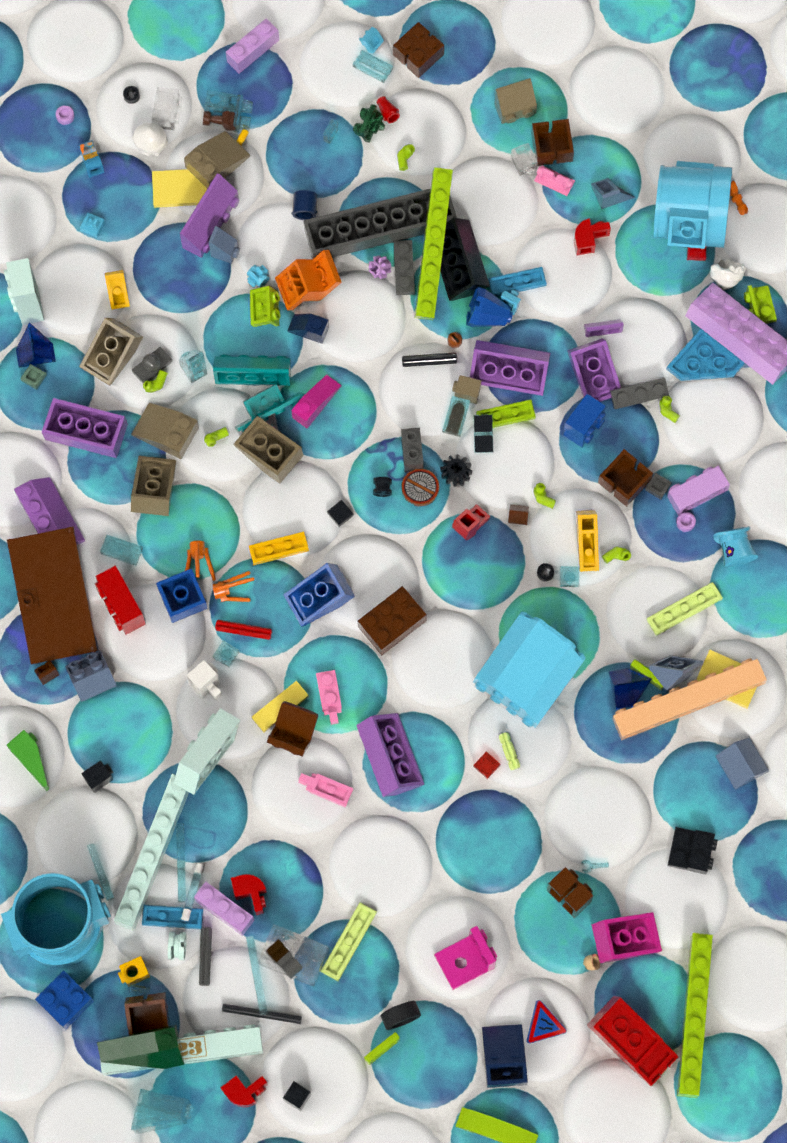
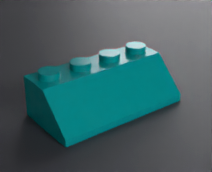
M226 354L220 355V357L215 356L213 365L215 384H277V386H290L291 359L286 356L268 358L265 355L249 357L248 355L231 357Z

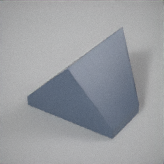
M609 178L591 183L601 209L635 198L616 186Z

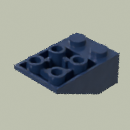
M522 1024L482 1027L487 1088L527 1085V1066Z

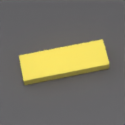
M295 681L251 718L265 733L276 723L282 702L287 701L298 706L309 695Z

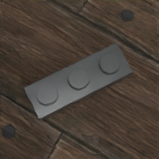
M412 240L394 241L396 295H415Z
M665 377L610 390L613 409L669 396Z

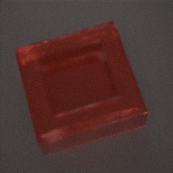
M487 751L473 765L487 780L501 766Z

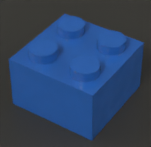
M586 394L565 422L563 435L580 447H583L585 443L589 444L594 437L595 429L599 430L605 422L606 406L589 394Z
M192 568L156 583L172 623L208 609Z
M64 970L35 998L65 1030L94 1002Z

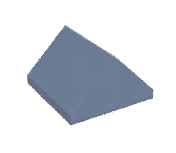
M669 655L649 665V669L667 691L688 680L703 665V661Z
M750 738L734 742L715 756L735 790L769 772Z

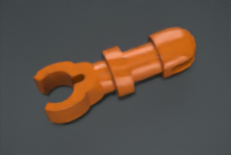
M731 181V200L733 203H736L740 215L747 214L748 207L743 203L742 195L738 194V187L735 181Z

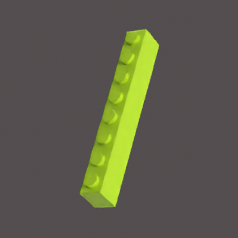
M434 167L432 171L414 318L433 321L435 318L453 172L451 169Z
M692 933L690 938L677 1096L698 1098L700 1094L713 935Z

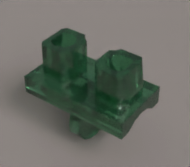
M371 104L370 108L361 109L360 118L364 122L363 124L355 123L353 127L354 133L369 143L373 134H377L378 130L383 131L386 127L382 122V114L376 109L377 106Z

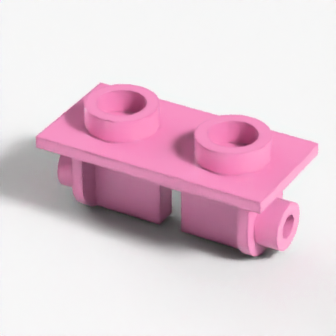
M543 165L538 168V174L534 179L535 182L565 196L569 194L575 180Z

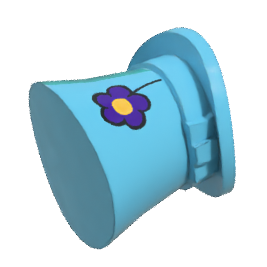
M750 526L718 532L713 535L715 542L722 546L725 568L749 563L758 558L747 538V531L750 530Z

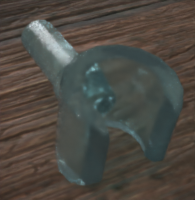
M588 860L581 862V864L590 865L587 870H582L584 873H590L592 869L609 867L608 862L591 863Z

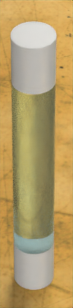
M200 863L196 864L181 917L184 921H189L195 900L194 896L197 893L204 865Z

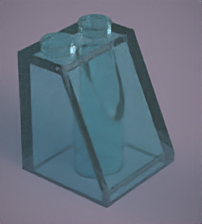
M140 1089L131 1130L136 1134L187 1124V1119L192 1118L194 1107H192L188 1099Z

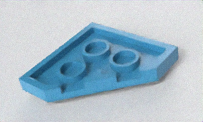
M700 329L671 361L666 370L680 381L732 378L746 363L704 330Z

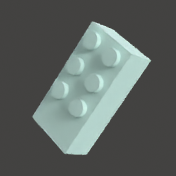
M29 258L6 262L7 269L4 270V274L8 284V295L14 312L19 314L22 325L44 321L39 290Z
M221 708L216 714L213 713L208 720L206 728L203 726L200 729L197 740L190 742L187 753L179 762L174 783L194 795L235 741L240 720Z

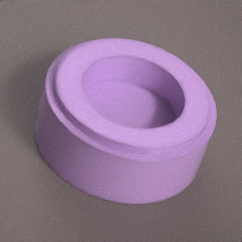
M61 106L56 110V119L60 124L68 125L73 122L75 116L71 107Z
M690 512L679 514L676 520L678 529L683 532L691 531L696 524V519Z

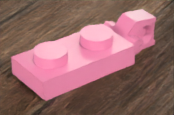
M335 670L316 673L324 716L329 715L331 725L339 724L337 713L342 712Z
M301 773L298 783L307 786L306 790L345 808L353 792V788L318 773L317 775L312 773L311 777Z

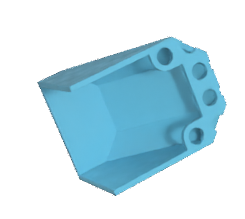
M522 611L474 678L473 683L480 692H487L491 695L490 698L495 703H502L506 706V710L510 714L521 717L522 722L526 726L536 728L574 677L586 657L575 649L576 646L572 641L564 637L538 617L533 618Z

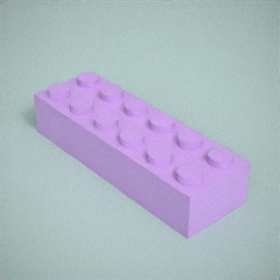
M712 283L691 303L685 316L772 385L787 371V340L716 284Z

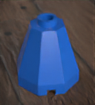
M478 287L475 289L469 307L471 308L470 312H467L466 325L471 327L505 326L511 322L513 312H510L511 307L486 289Z

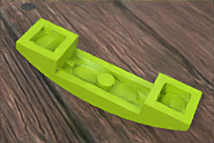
M464 1107L461 1109L455 1126L500 1143H536L538 1138L537 1134Z

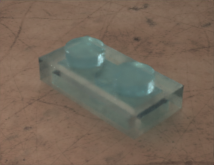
M106 535L100 553L137 566L143 547Z

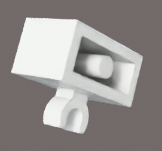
M203 660L186 675L189 685L202 699L208 693L215 700L222 695L221 691L216 687L220 684L218 670L211 662L207 664Z

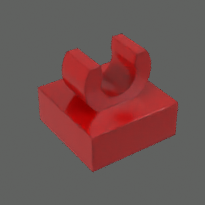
M706 246L705 249L687 247V260L706 261Z

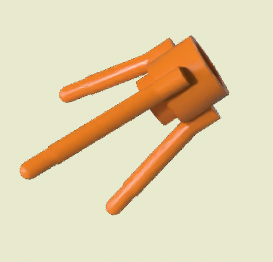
M190 542V549L187 550L185 571L190 569L191 558L195 559V571L198 578L200 576L199 559L205 556L212 580L215 581L216 577L208 548H205V542Z
M250 571L213 584L215 599L220 598L221 602H250V598L227 597L230 594V587L254 581V577L236 581L250 575Z

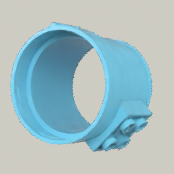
M677 161L676 166L672 167L661 165L656 197L654 238L668 239L667 246L705 249V246L724 248L732 167Z
M55 873L43 874L28 881L17 893L12 910L1 914L16 955L19 958L29 955L38 963L54 968L73 966L86 959L98 945L104 925L109 924L108 918L111 917L108 906L105 902L102 903L101 899H104V895L99 884H95L93 880L79 884L68 876ZM55 887L69 888L80 893L86 899L88 915L82 932L75 940L68 945L55 949L40 948L26 940L23 932V916L28 904L36 895Z

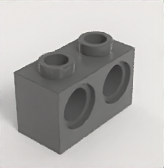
M420 428L401 429L404 472L423 469Z

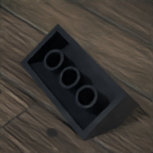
M455 217L446 223L440 269L449 301L473 296L475 289L478 287L486 289L490 286L470 221Z

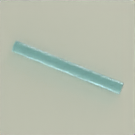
M177 823L178 902H186L184 823Z
M254 936L246 937L259 1012L260 1015H266L268 1011Z

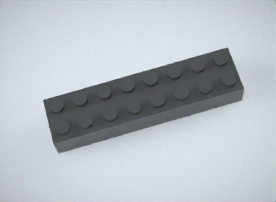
M430 189L304 220V231L312 259L323 250H329L333 258L394 241L424 235ZM449 197L446 223L454 217L457 218L451 197Z

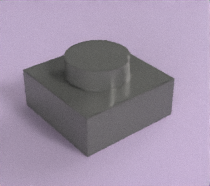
M655 473L645 490L662 500L672 482Z

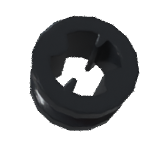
M135 86L126 87L123 91L124 100L129 104L138 102L140 99L139 90ZM129 92L134 94V98H130Z
M543 563L538 567L537 576L541 581L545 582L553 578V566ZM543 568L550 570L548 577L541 575Z

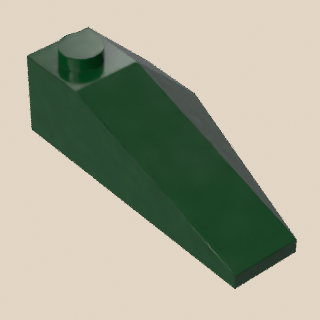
M176 1025L97 1042L100 1060L103 1063L159 1069L185 1065Z

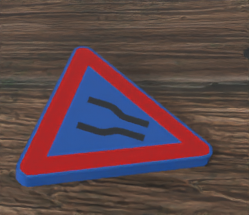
M537 1000L535 1003L527 1043H534L567 1032L566 1028L541 1000Z

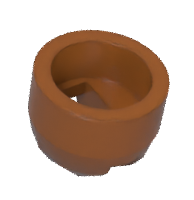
M458 332L450 333L447 338L448 345L452 348L460 347L462 344L461 334ZM452 336H455L459 341L456 342Z

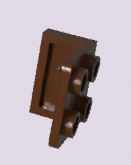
M282 702L275 727L268 736L267 743L303 757L310 746L318 714L290 702Z

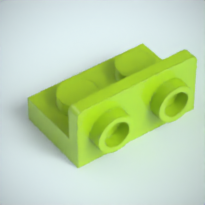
M748 285L746 292H744L745 303H749L750 307L748 310L766 324L776 322L777 318L769 286L752 288V285Z
M271 286L250 290L251 326L253 327L272 324L275 327L279 326V319L281 317L279 311L280 295Z

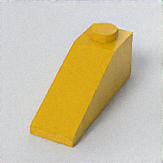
M595 510L576 511L580 572L599 571L597 513Z

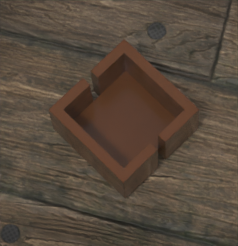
M419 22L393 44V56L404 66L407 64V68L418 78L444 55V44L434 35L430 36V32Z
M569 119L552 121V128L549 133V121L532 123L531 134L536 166L553 164L554 160H556V164L573 162L574 149Z
M624 449L600 474L598 484L610 494L614 491V497L627 507L650 482L653 472L641 462L638 464L637 470H635L637 459Z
M565 867L548 883L547 891L558 903L564 899L565 903L562 907L575 919L592 902L594 895L592 894L593 890L586 883L582 884L578 881L579 876L572 869L568 870Z
M166 992L148 994L147 999H144V995L125 998L124 1006L129 1035L170 1026Z

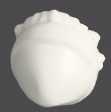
M145 123L138 126L132 136L135 146L146 156H159L168 144L163 128L153 123Z
M721 258L711 266L710 277L719 288L728 290L743 279L746 267L744 264L731 262L729 259L723 261Z

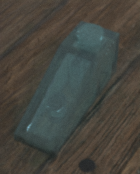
M193 350L181 355V358H179L180 367L191 384L207 375L202 351Z

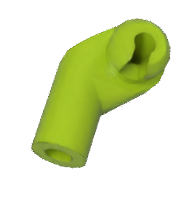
M412 144L405 145L397 154L400 171L408 169L407 160L415 152V147Z
M159 370L155 380H147L143 383L145 391L153 393L161 390L168 373Z
M664 396L659 403L660 412L664 417L676 423L680 415L672 410L671 397Z
M226 427L205 435L204 442L208 447L215 446L217 440L229 436Z
M543 483L536 484L533 490L536 501L553 509L556 500L547 497L546 487Z
M614 547L602 555V559L606 564L613 559L628 561L631 558V552L621 547Z

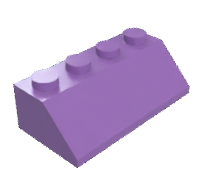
M218 173L180 232L182 248L201 258L204 253L207 254L210 250L209 240L215 226L221 228L223 223H227L232 208L235 209L239 203L238 191Z
M477 340L473 353L470 378L481 380V385L543 396L551 353Z
M50 477L29 480L14 488L15 494L37 534L74 527L77 545L85 542Z
M398 713L370 716L356 725L383 797L395 796L424 785Z

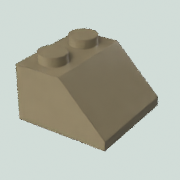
M530 78L495 89V108L501 124L513 123L523 117L529 118L536 113L537 104Z

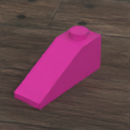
M328 375L324 376L291 410L292 418L305 428H308L342 386Z

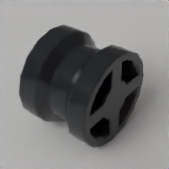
M376 477L373 479V484L375 485V489H373L374 496L388 497L392 495V490L390 489L392 484L391 478Z

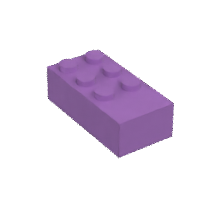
M53 398L42 434L47 441L117 458L128 423L125 416Z

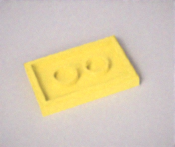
M187 169L152 171L154 208L198 205L207 190Z
M709 650L696 680H705V676L711 673H716L717 675L722 673L723 669L732 665L735 668L740 666L741 663ZM757 687L726 700L747 709Z

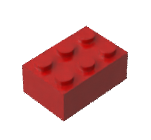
M116 565L95 576L97 582L94 584L101 599L105 598L103 601L109 614H114L112 617L119 631L123 630L125 635L146 625L143 614Z

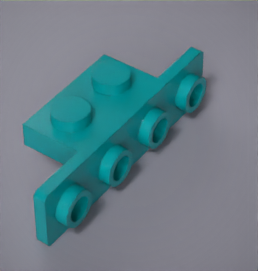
M274 384L242 401L250 419L235 426L236 431L244 432L257 416L267 421L269 419L268 416L275 413V415L284 412L286 410L285 407L290 404L295 406L304 396V393L299 392L284 400L277 384Z

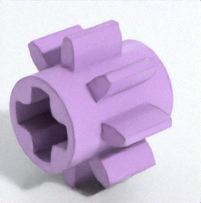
M374 256V261L369 262V272L374 275V278H386L387 273H391L390 261L386 256Z

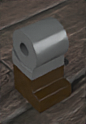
M279 939L265 950L269 958L290 979L303 969L301 964Z

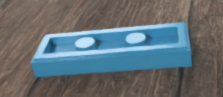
M542 267L488 278L490 291L496 297L501 296L504 291L511 293L512 290L521 292L547 285Z
M144 905L142 926L198 930L202 928L203 909ZM184 909L191 910L189 921L181 919Z

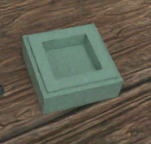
M30 364L20 380L37 390L47 374Z

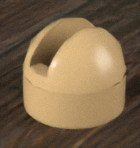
M591 954L584 958L583 965L587 970L593 971L600 968L597 954Z

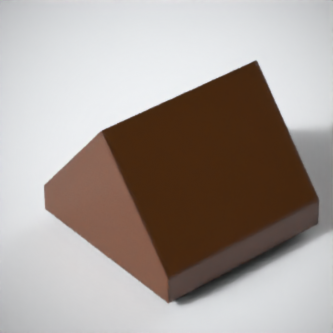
M510 504L508 523L527 525L529 506Z
M51 661L34 670L42 685L59 676Z

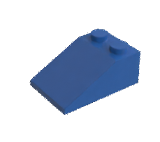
M326 563L286 592L284 597L300 626L304 627L340 608L354 598L355 595L338 565Z

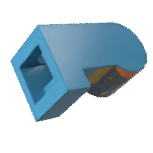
M93 140L78 144L88 177L104 173L103 165Z

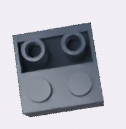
M101 651L92 652L87 657L72 661L69 665L65 666L81 702L117 686Z

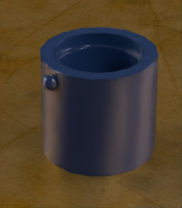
M308 190L296 191L293 194V212H291L293 217L299 220L315 218L318 213L316 210L317 194Z

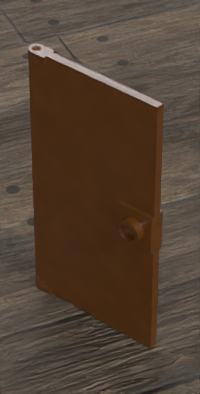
M74 527L7 540L31 665L98 651Z

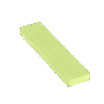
M711 582L653 614L646 620L657 636L721 601L723 597L715 584Z
M359 902L324 964L321 973L336 981L340 980L377 911Z

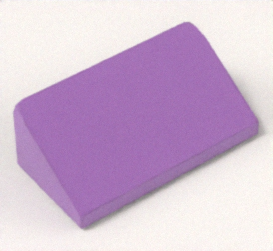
M620 319L584 324L585 337L622 333L624 324Z

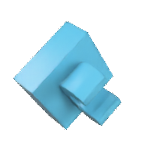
M374 27L365 31L363 38H359L361 44L372 54L384 41L377 28Z
M87 213L80 226V231L97 238L105 220Z
M512 290L511 293L504 291L500 300L510 306V312H513V315H515L521 301L517 297L519 292Z

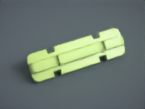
M508 732L499 735V740L503 744L502 748L507 761H509L510 770L520 768V763L516 759L517 755L512 742H510V735Z

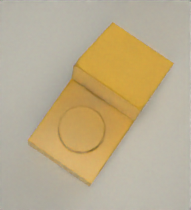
M123 270L105 273L111 310L130 307Z

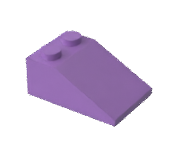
M599 339L567 350L583 397L589 394L600 402L611 398L610 390L621 388L606 340Z

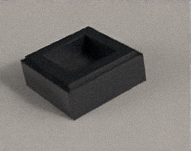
M342 500L327 511V514L338 527L354 516V513Z

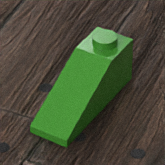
M23 730L6 746L39 784L48 791L49 785L41 753L36 743L38 739L32 732L28 734Z

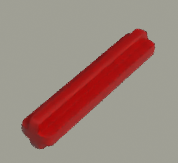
M217 620L215 625L216 631L268 640L272 636V629L223 620Z

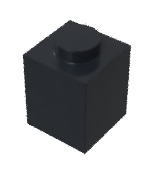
M100 760L81 774L93 793L113 781L111 774L114 772L108 763L104 765Z
M293 1081L283 1100L301 1112L312 1094L309 1090Z

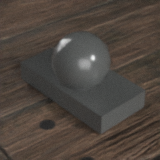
M159 347L153 353L145 355L143 361L132 369V373L144 383L147 380L153 379L159 370L165 369L173 361Z

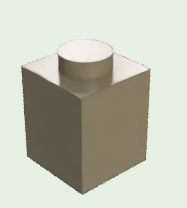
M460 375L458 381H454L452 391L455 392V399L477 404L482 381Z

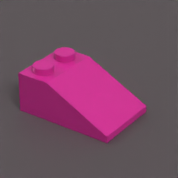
M653 912L606 919L591 924L600 964L662 952Z

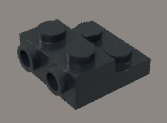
M675 827L667 866L706 875L708 869L712 870L714 858L710 857L712 850L716 851L718 839H714V833Z

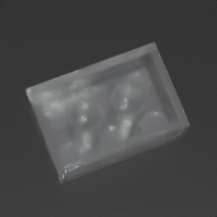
M273 924L258 959L259 965L286 975L265 952L279 939L303 967L293 979L314 987L328 955L329 946Z

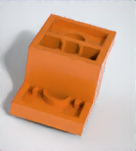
M323 250L314 259H296L275 277L287 310H294L303 301H321L342 283L329 250Z

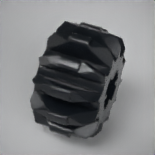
M459 454L456 455V459L450 455L449 461H443L444 466L440 467V471L443 472L441 478L446 479L447 485L453 482V487H456L458 482L461 486L464 485V481L469 482V475H472V470L470 469L471 463H466V457L460 460ZM455 468L459 469L458 473H454Z

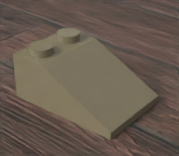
M224 131L198 145L184 157L185 168L208 189L217 173L225 179L250 157V154Z
M104 318L79 367L111 386L135 354L143 336L114 318Z
M149 403L131 435L172 456L182 459L197 433L199 425L196 419L181 412Z
M258 416L233 444L258 468L279 484L303 457L302 448Z
M145 456L138 457L131 494V512L169 516L176 460Z

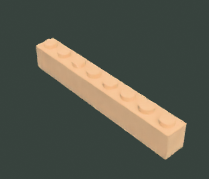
M750 658L741 662V665L734 668L732 665L723 669V672L720 674L711 673L705 676V680H693L687 683V687L682 689L676 687L664 696L662 694L655 695L649 702L644 703V701L635 703L631 709L626 710V708L617 710L615 715H613V722L622 741L737 694L764 685L767 679L758 659L752 661Z

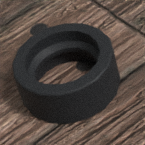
M413 1000L392 1007L380 1016L386 1030H392L418 1019L421 1013L416 1001Z

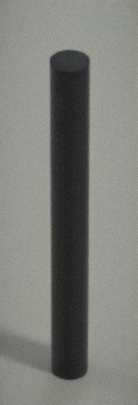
M223 1004L222 1012L301 1024L302 1016L229 1004Z

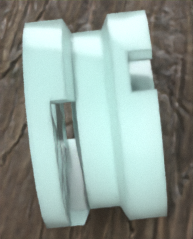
M175 932L169 933L168 960H174V958L185 960L186 932H181L180 934Z

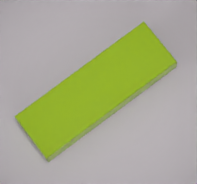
M532 400L476 411V415H492V428L536 418Z

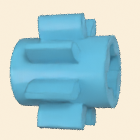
M257 265L252 266L247 272L248 283L253 288L256 285L260 288L269 281V270L263 265L260 267Z

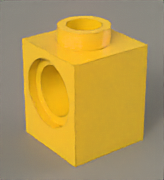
M141 956L119 966L121 970L118 972L122 984L126 982L128 987L150 978ZM137 968L138 974L135 977H129V969Z

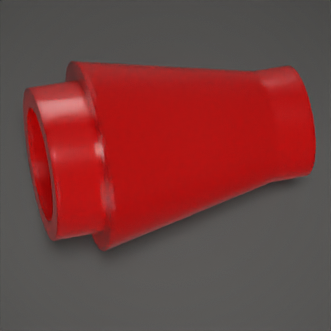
M385 96L378 98L376 103L379 106L383 120L388 123L397 121L400 117L399 109L387 100Z

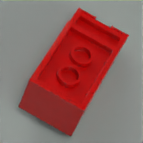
M613 996L587 1024L649 1086H652L668 1070L667 1067L670 1068L678 1058L677 1054L621 997Z

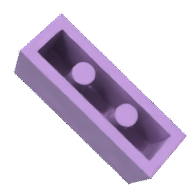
M263 20L226 51L227 62L240 74L279 41L278 29L269 20Z
M719 465L715 468L712 466L708 467L702 472L703 474L699 476L693 475L682 485L678 483L669 489L667 498L678 516L728 491L730 484Z
M207 882L203 884L194 896L195 902L241 936L245 934L255 921L251 914Z

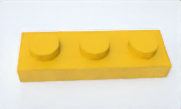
M304 532L249 545L253 566L309 551Z

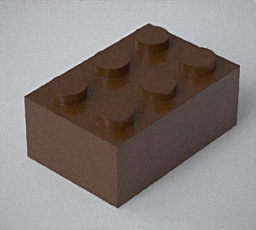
M402 586L360 618L357 624L358 628L382 656L427 621V614Z

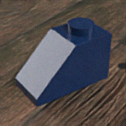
M311 313L294 314L288 332L323 344L329 329V320Z

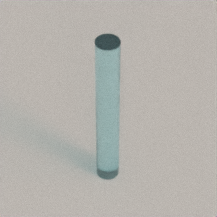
M89 844L87 848L106 900H112L114 896L95 844Z

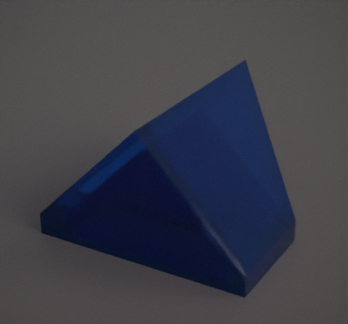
M29 322L16 348L18 367L56 362L53 343Z
M628 668L609 671L616 709L633 707L652 678Z

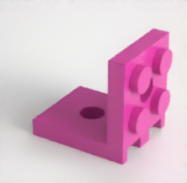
M478 926L470 929L468 937L434 954L452 990L495 969L497 954L493 947H488V938L484 930H479ZM458 958L466 960L467 965L464 968L456 967L455 961Z

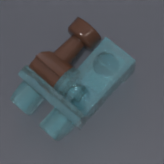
M207 90L203 125L210 126L211 123L220 124L225 130L239 133L240 129H250L251 117L242 116V112L252 113L253 101L244 100L243 95L237 96ZM213 112L222 113V115H212V114H213Z

